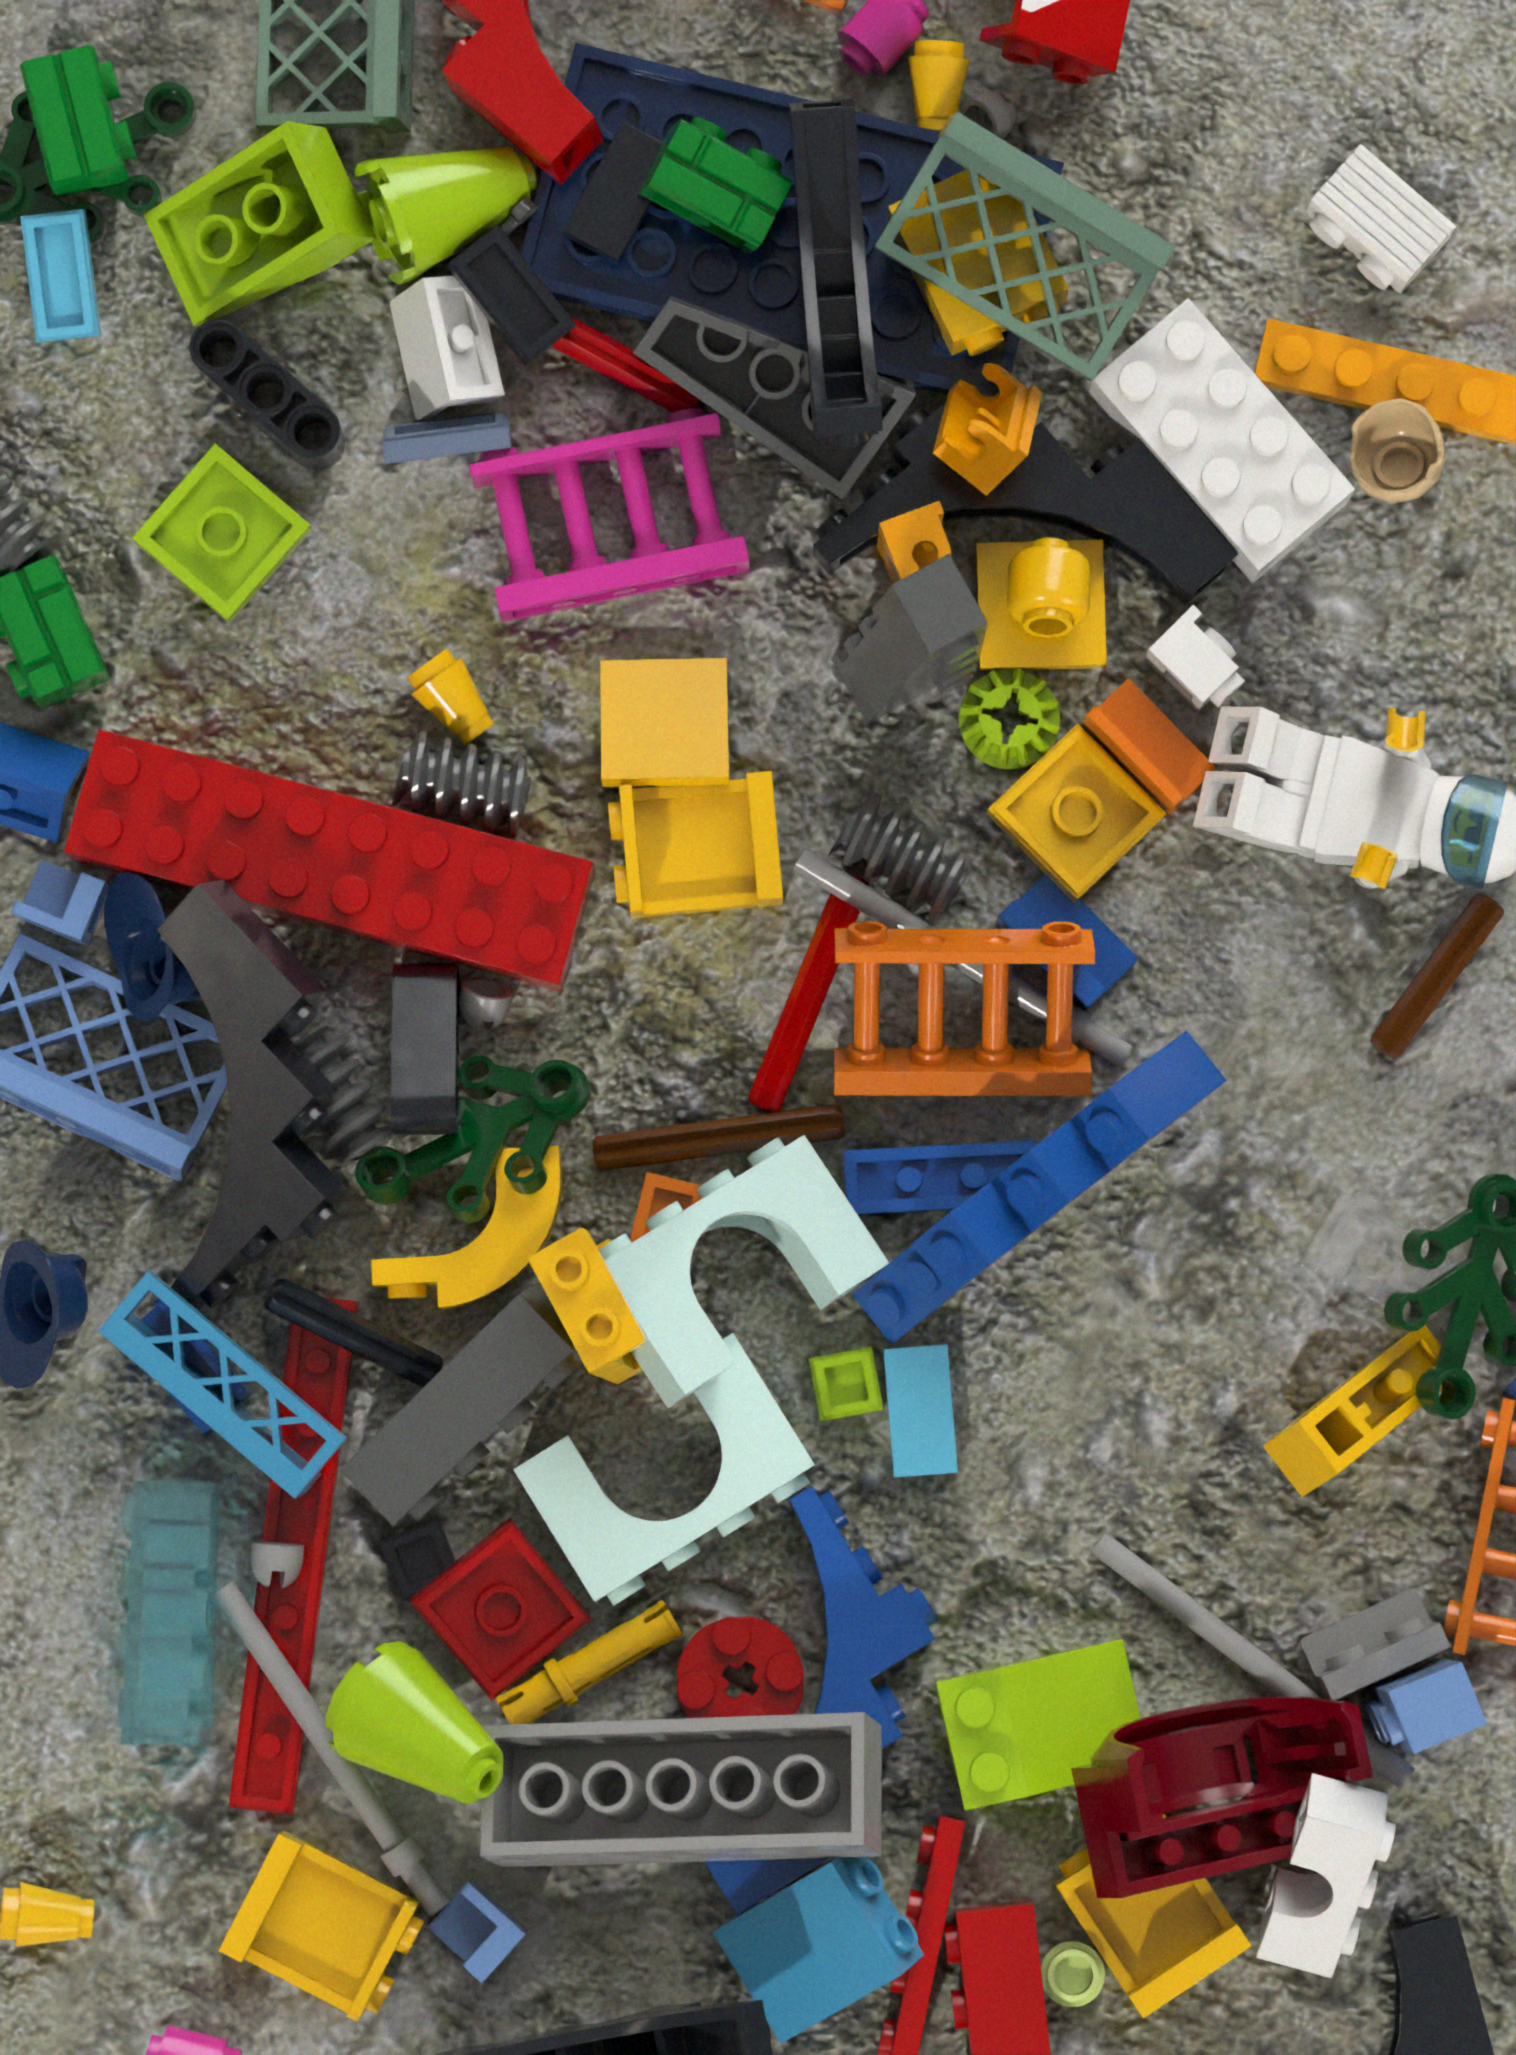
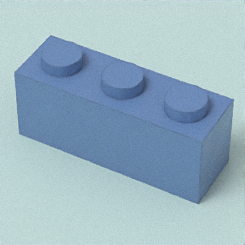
M1436 1658L1367 1686L1372 1701L1363 1704V1709L1368 1723L1374 1731L1377 1741L1382 1739L1384 1743L1389 1742L1391 1747L1411 1754L1418 1753L1487 1725L1463 1663L1459 1661Z

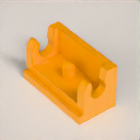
M992 363L984 364L982 374L988 381L994 382L999 387V393L995 396H984L979 393L975 386L960 379L949 389L933 454L986 496L1028 456L1043 393L1034 385L1030 388L1026 387L1003 367Z
M940 501L879 523L877 548L891 585L947 554L951 556V548L942 526L944 511Z

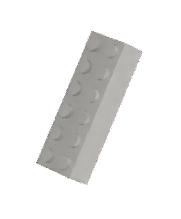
M865 1712L482 1726L502 1750L504 1762L502 1767L503 1777L499 1786L491 1795L481 1799L480 1857L500 1867L881 1856L882 1725Z

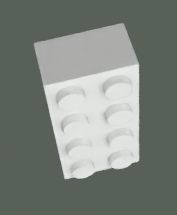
M1189 298L1098 373L1094 380L1091 381L1088 391L1090 399L1131 445L1138 439L1143 443L1238 554L1234 564L1252 584L1343 508L1355 490L1353 485Z

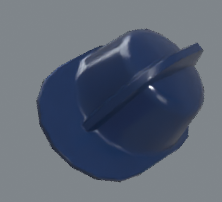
M129 871L117 876L108 888L104 905V927L108 944L121 978L127 1008L135 1019L148 1022L157 1018L166 1005L184 1001H195L202 997L186 967L156 930L168 916L164 914L161 902L153 886L141 874Z
M28 1240L13 1242L6 1250L0 1278V1378L5 1384L16 1389L32 1387L43 1376L50 1361L54 1344L76 1332L84 1323L88 1311V1295L85 1286L87 1263L83 1257L76 1254L43 1253L36 1244Z

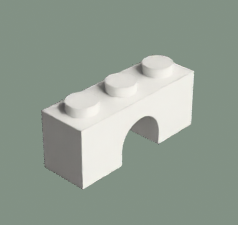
M1312 1773L1295 1820L1290 1864L1313 1870L1318 1874H1300L1278 1868L1261 1917L1256 1958L1332 1978L1340 1954L1352 1955L1361 1923V1918L1355 1917L1357 1908L1369 1909L1378 1879V1871L1372 1870L1375 1860L1387 1861L1394 1840L1396 1824L1386 1821L1389 1794Z

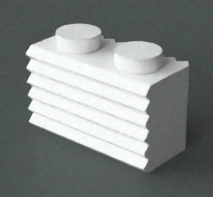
M1362 144L1355 149L1312 197L1306 210L1309 217L1313 219L1310 222V227L1321 240L1335 249L1344 244L1347 250L1353 252L1361 260L1357 267L1372 284L1383 290L1391 285L1400 294L1446 244L1456 228L1450 220Z

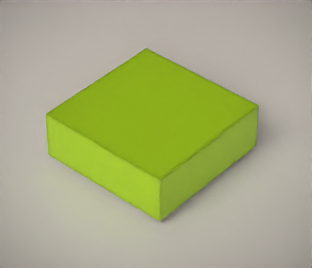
M872 1346L808 1359L820 1422L884 1410Z

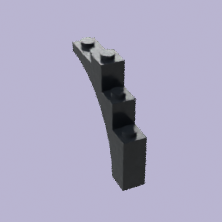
M853 99L789 103L798 254L801 265L812 431L814 438H826L827 446H857L868 441L869 435L879 434L878 431H883L868 294L855 104Z
M944 405L940 406L931 415L925 409H921L898 428L895 434L900 440L894 444L893 458L903 468V471L897 475L890 468L878 476L863 491L868 500L850 515L844 508L831 515L816 529L815 534L819 540L813 544V557L830 575L868 548L877 545L880 522L940 501L944 511L942 523L963 518H1016L1063 527L1093 540L1103 539V544L1108 545L1150 572L1184 606L1231 568L1238 555L1139 439L1126 450L1119 443L1107 450L1091 465L1090 469L1095 476L1089 479L1042 422H1040L1034 428L1028 456L986 496L933 454Z
M224 880L197 884L156 929L188 970L211 1015L225 1061L231 1110L228 1164L215 1213L195 1255L171 1286L176 1293L194 1308L204 1304L214 1308L223 1302L239 1285V1281L234 1275L247 1261L253 1265L263 1259L279 1241L283 1243L304 1235L313 1239L321 1234L337 1218L339 1212L333 1206L348 1191L342 1182L301 1140L315 1130L326 1118L328 1112L323 1106L338 1090L290 1040V1038L305 1029L315 1018L317 1011L312 1006L327 989Z
M1447 1911L1387 1927L1395 1975L1394 2024L1388 2055H1494L1457 1915Z
M761 1999L702 2006L700 2002L660 2006L601 2023L562 2026L502 2043L465 2046L434 2055H773L771 2031Z

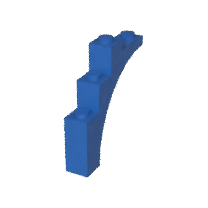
M1185 1031L1105 1090L1072 1119L1027 1151L990 1183L945 1215L915 1240L910 1247L852 1294L853 1297L892 1345L1007 1252L1185 1115L1227 1080L1189 1032Z
M810 1486L792 1497L790 1501L811 1542L825 1599L827 1648L820 1696L813 1714L865 1712L882 1725V1748L903 1736L896 1723L907 1716L887 1683L875 1690L870 1679L935 1640L929 1626L938 1622L939 1619L920 1588L908 1594L903 1584L899 1583L883 1594L878 1595L873 1585L882 1580L883 1577L864 1546L853 1552L839 1530L848 1525L849 1521L830 1490L818 1496L813 1486ZM828 1858L705 1861L737 1915Z

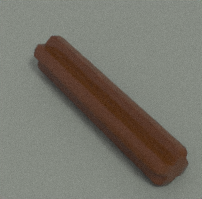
M1478 893L1472 898L1373 1033L1371 1043L1383 1054L1395 1059L1404 1052L1502 918L1504 909L1491 897Z

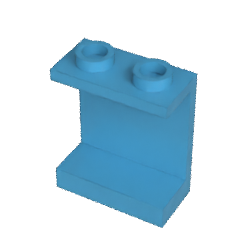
M867 1857L833 1858L827 1864L764 1901L755 1903L737 1915L734 1914L712 1931L753 2000L762 1999L766 2020L780 2044L901 1976L924 1956L923 1951L918 1945V1936L914 1926L907 1917L897 1911L883 1888V1879L879 1869Z

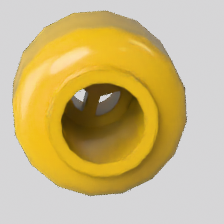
M1058 538L1037 539L1032 542L1031 547L1016 553L1008 566L1007 607L1010 616L1021 624L1027 633L1046 638L1059 637L1070 633L1073 626L1081 623L1090 610L1091 570L1088 559L1079 551L1069 548V544L1066 541Z

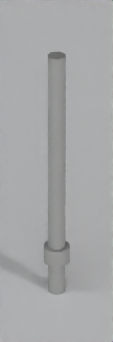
M804 848L792 868L793 871L874 920L886 925L889 929H939ZM949 964L983 985V964ZM1009 971L1008 1001L1046 1023L1047 994ZM1073 1003L1072 1044L1078 1042L1117 1067H1120L1128 1056L1132 1045L1090 1021L1092 1014Z
M1107 1532L1102 1535L1090 1551L1277 1696L1322 1698ZM1362 1720L1371 1768L1401 1789L1411 1777L1415 1768L1380 1741H1377L1371 1726Z
M232 1580L216 1590L211 1595L384 1850L379 1856L392 1876L397 1877L400 1875L414 1897L420 1902L427 1916H431L449 1903V1900L422 1862L426 1854L411 1833L406 1836L404 1835L358 1765L344 1759L330 1748L328 1741L334 1742L333 1732L325 1727V1716L235 1582Z

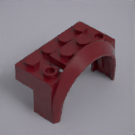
M1303 1696L1229 1700L1180 1708L1137 1719L1112 1730L1091 1756V1764L1071 1768L1097 1898H1124L1289 1858L1291 1856L1295 1820L1312 1773L1343 1782H1356L1373 1778L1359 1706L1343 1701ZM1244 1735L1252 1742L1259 1776L1255 1786L1251 1778ZM1244 1796L1242 1799L1237 1801L1163 1818V1814L1192 1806H1197L1205 1803H1210L1214 1801Z

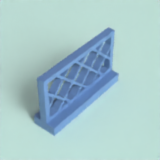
M19 933L0 970V1017L19 1011L29 1041L5 1050L0 1048V1099L183 1184L194 1163L193 1156L228 1089L225 1061L220 1070L194 1078L184 1047L207 1039L219 1044L213 1023L173 1004L166 1005L159 1016L166 1020L172 1040L137 1051L126 1022L133 1019L134 1016L128 1008L122 1010L118 999L119 997L125 1000L121 980ZM26 955L50 965L58 986L21 997L15 976ZM61 971L78 979L65 983ZM92 986L108 992L115 1013L79 1024L69 994ZM9 987H11L15 1000L1 1004ZM62 997L72 1027L36 1039L26 1008ZM119 1023L129 1054L94 1066L83 1035ZM175 1024L193 1033L180 1037ZM76 1038L86 1069L62 1077L48 1071L40 1049ZM176 1050L187 1081L151 1093L141 1062ZM33 1052L37 1065L20 1058V1056ZM134 1065L144 1095L120 1104L106 1098L98 1076ZM91 1079L95 1092L77 1083ZM213 1084L203 1103L198 1089ZM191 1091L198 1114L188 1134L185 1135L162 1124L155 1103ZM148 1106L152 1119L134 1110Z

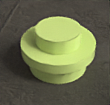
M1078 1941L1059 1943L1046 1953L1041 1963L1043 1989L1053 2001L1067 2007L1083 2006L1095 1999L1103 1987L1105 1980L1103 1962L1098 1953L1085 1943Z

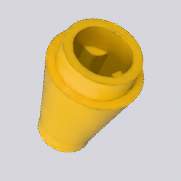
M942 40L915 41L914 56L908 57L915 118L917 119L918 127L941 132L949 116L958 112L970 60L964 58V43Z
M448 648L407 677V680L415 689L411 695L453 735L458 736L464 746L494 724L462 657L456 660Z
M20 1882L19 1888L3 1887L0 1911V1940H14L15 1947L76 1940L78 1938H91L94 1899H81L80 1896Z

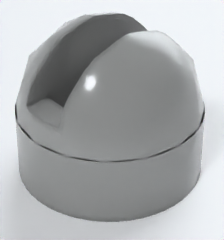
M999 91L982 92L965 101L961 108L962 115L1001 139L1007 136L1014 128L1016 122V108L1014 104L1007 103L1005 100L1006 96Z
M470 978L463 981L458 1001L459 1014L462 1020L476 1030L480 1027L481 1021H484L487 1030H494L504 1022L508 1014L512 991L505 984L491 979Z
M252 1542L251 1567L257 1581L265 1587H269L272 1571H280L281 1588L294 1583L300 1575L303 1565L304 1545L280 1542Z

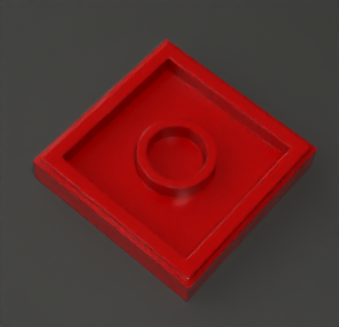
M510 1517L410 1598L411 1604L491 1701L592 1619Z

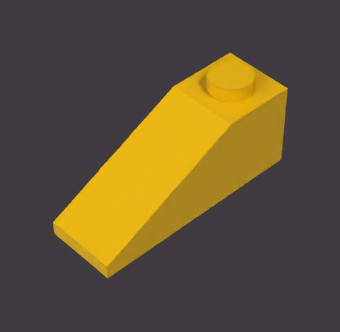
M1426 1325L1418 1331L1408 1332L1263 1445L1301 1497L1339 1474L1421 1407L1416 1396L1417 1382L1423 1373L1436 1366L1441 1349L1440 1343Z

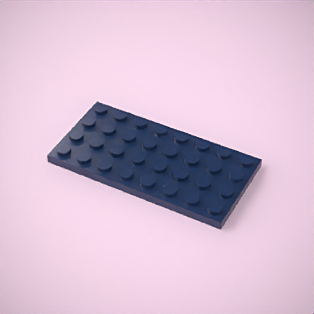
M575 43L564 86L595 117L604 140L562 185L542 169L534 200L537 210L529 219L521 250V255L556 299L653 322L672 295L806 347L801 265L798 254L789 103L813 101ZM856 111L862 218L876 373L901 384L948 395L949 389L961 379L975 386L982 395L995 396L1000 391L999 387L994 382L988 381L982 374L983 366L985 363L996 364L1011 374L1020 338L1007 330L1002 332L1004 340L984 353L970 356L966 349L951 356L911 271L873 248L887 225L888 206L902 200L936 143L940 132ZM694 117L705 119L727 133L724 141L726 144L744 154L747 153L749 148H755L773 156L783 165L780 173L793 180L762 244L750 254L655 202L650 207L619 265L563 236L562 230L623 121L664 142L671 127L679 120L683 119L691 124ZM1025 153L1057 174H1062L1064 162ZM944 155L932 175L933 185L966 170V168ZM1033 210L1038 226L1049 223V219ZM1047 231L1042 232L1044 238L1046 237Z

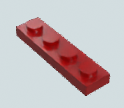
M938 1813L935 1827L923 1825L916 1857L917 1864L927 1865L922 1891L910 1889L904 1916L914 1926L918 1936V1945L923 1951L924 1956L901 1976L891 1981L889 1992L901 1994L896 2020L884 2017L876 2055H918L965 1826L963 1818Z

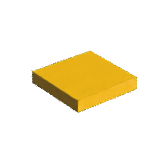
M1103 539L1064 540L1069 544V548L1079 551L1088 559L1091 570L1090 610L1081 623L1073 626L1070 633L1059 637L1047 638L1027 633L1023 626L1010 616L1007 607L1009 563L1016 553L1031 547L1034 541L976 543L977 604L988 622L979 658V672L1021 668L1022 670L1106 668Z
M727 658L600 660L602 787H619V785L632 784V786L729 785Z
M1078 723L986 811L990 819L1074 904L1167 814Z

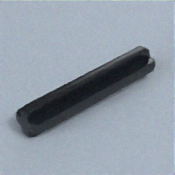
M286 1278L277 1279L269 1289L264 1303L268 1311L421 1387H424L442 1369L444 1360L441 1356Z

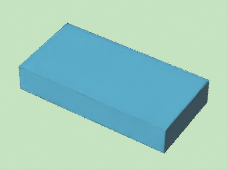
M80 209L20 216L36 343L101 336L86 210Z
M948 1345L883 1349L893 1478L958 1473Z

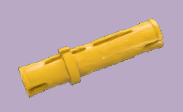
M660 1600L657 1604L643 1611V1613L600 1636L577 1652L566 1656L556 1662L555 1658L550 1659L543 1664L545 1667L543 1671L532 1676L531 1679L519 1686L510 1689L502 1695L500 1694L495 1699L510 1725L531 1724L536 1719L563 1704H566L568 1708L579 1702L577 1696L589 1690L592 1686L613 1676L645 1657L648 1653L662 1645L664 1646L675 1638H679L683 1634L664 1601Z

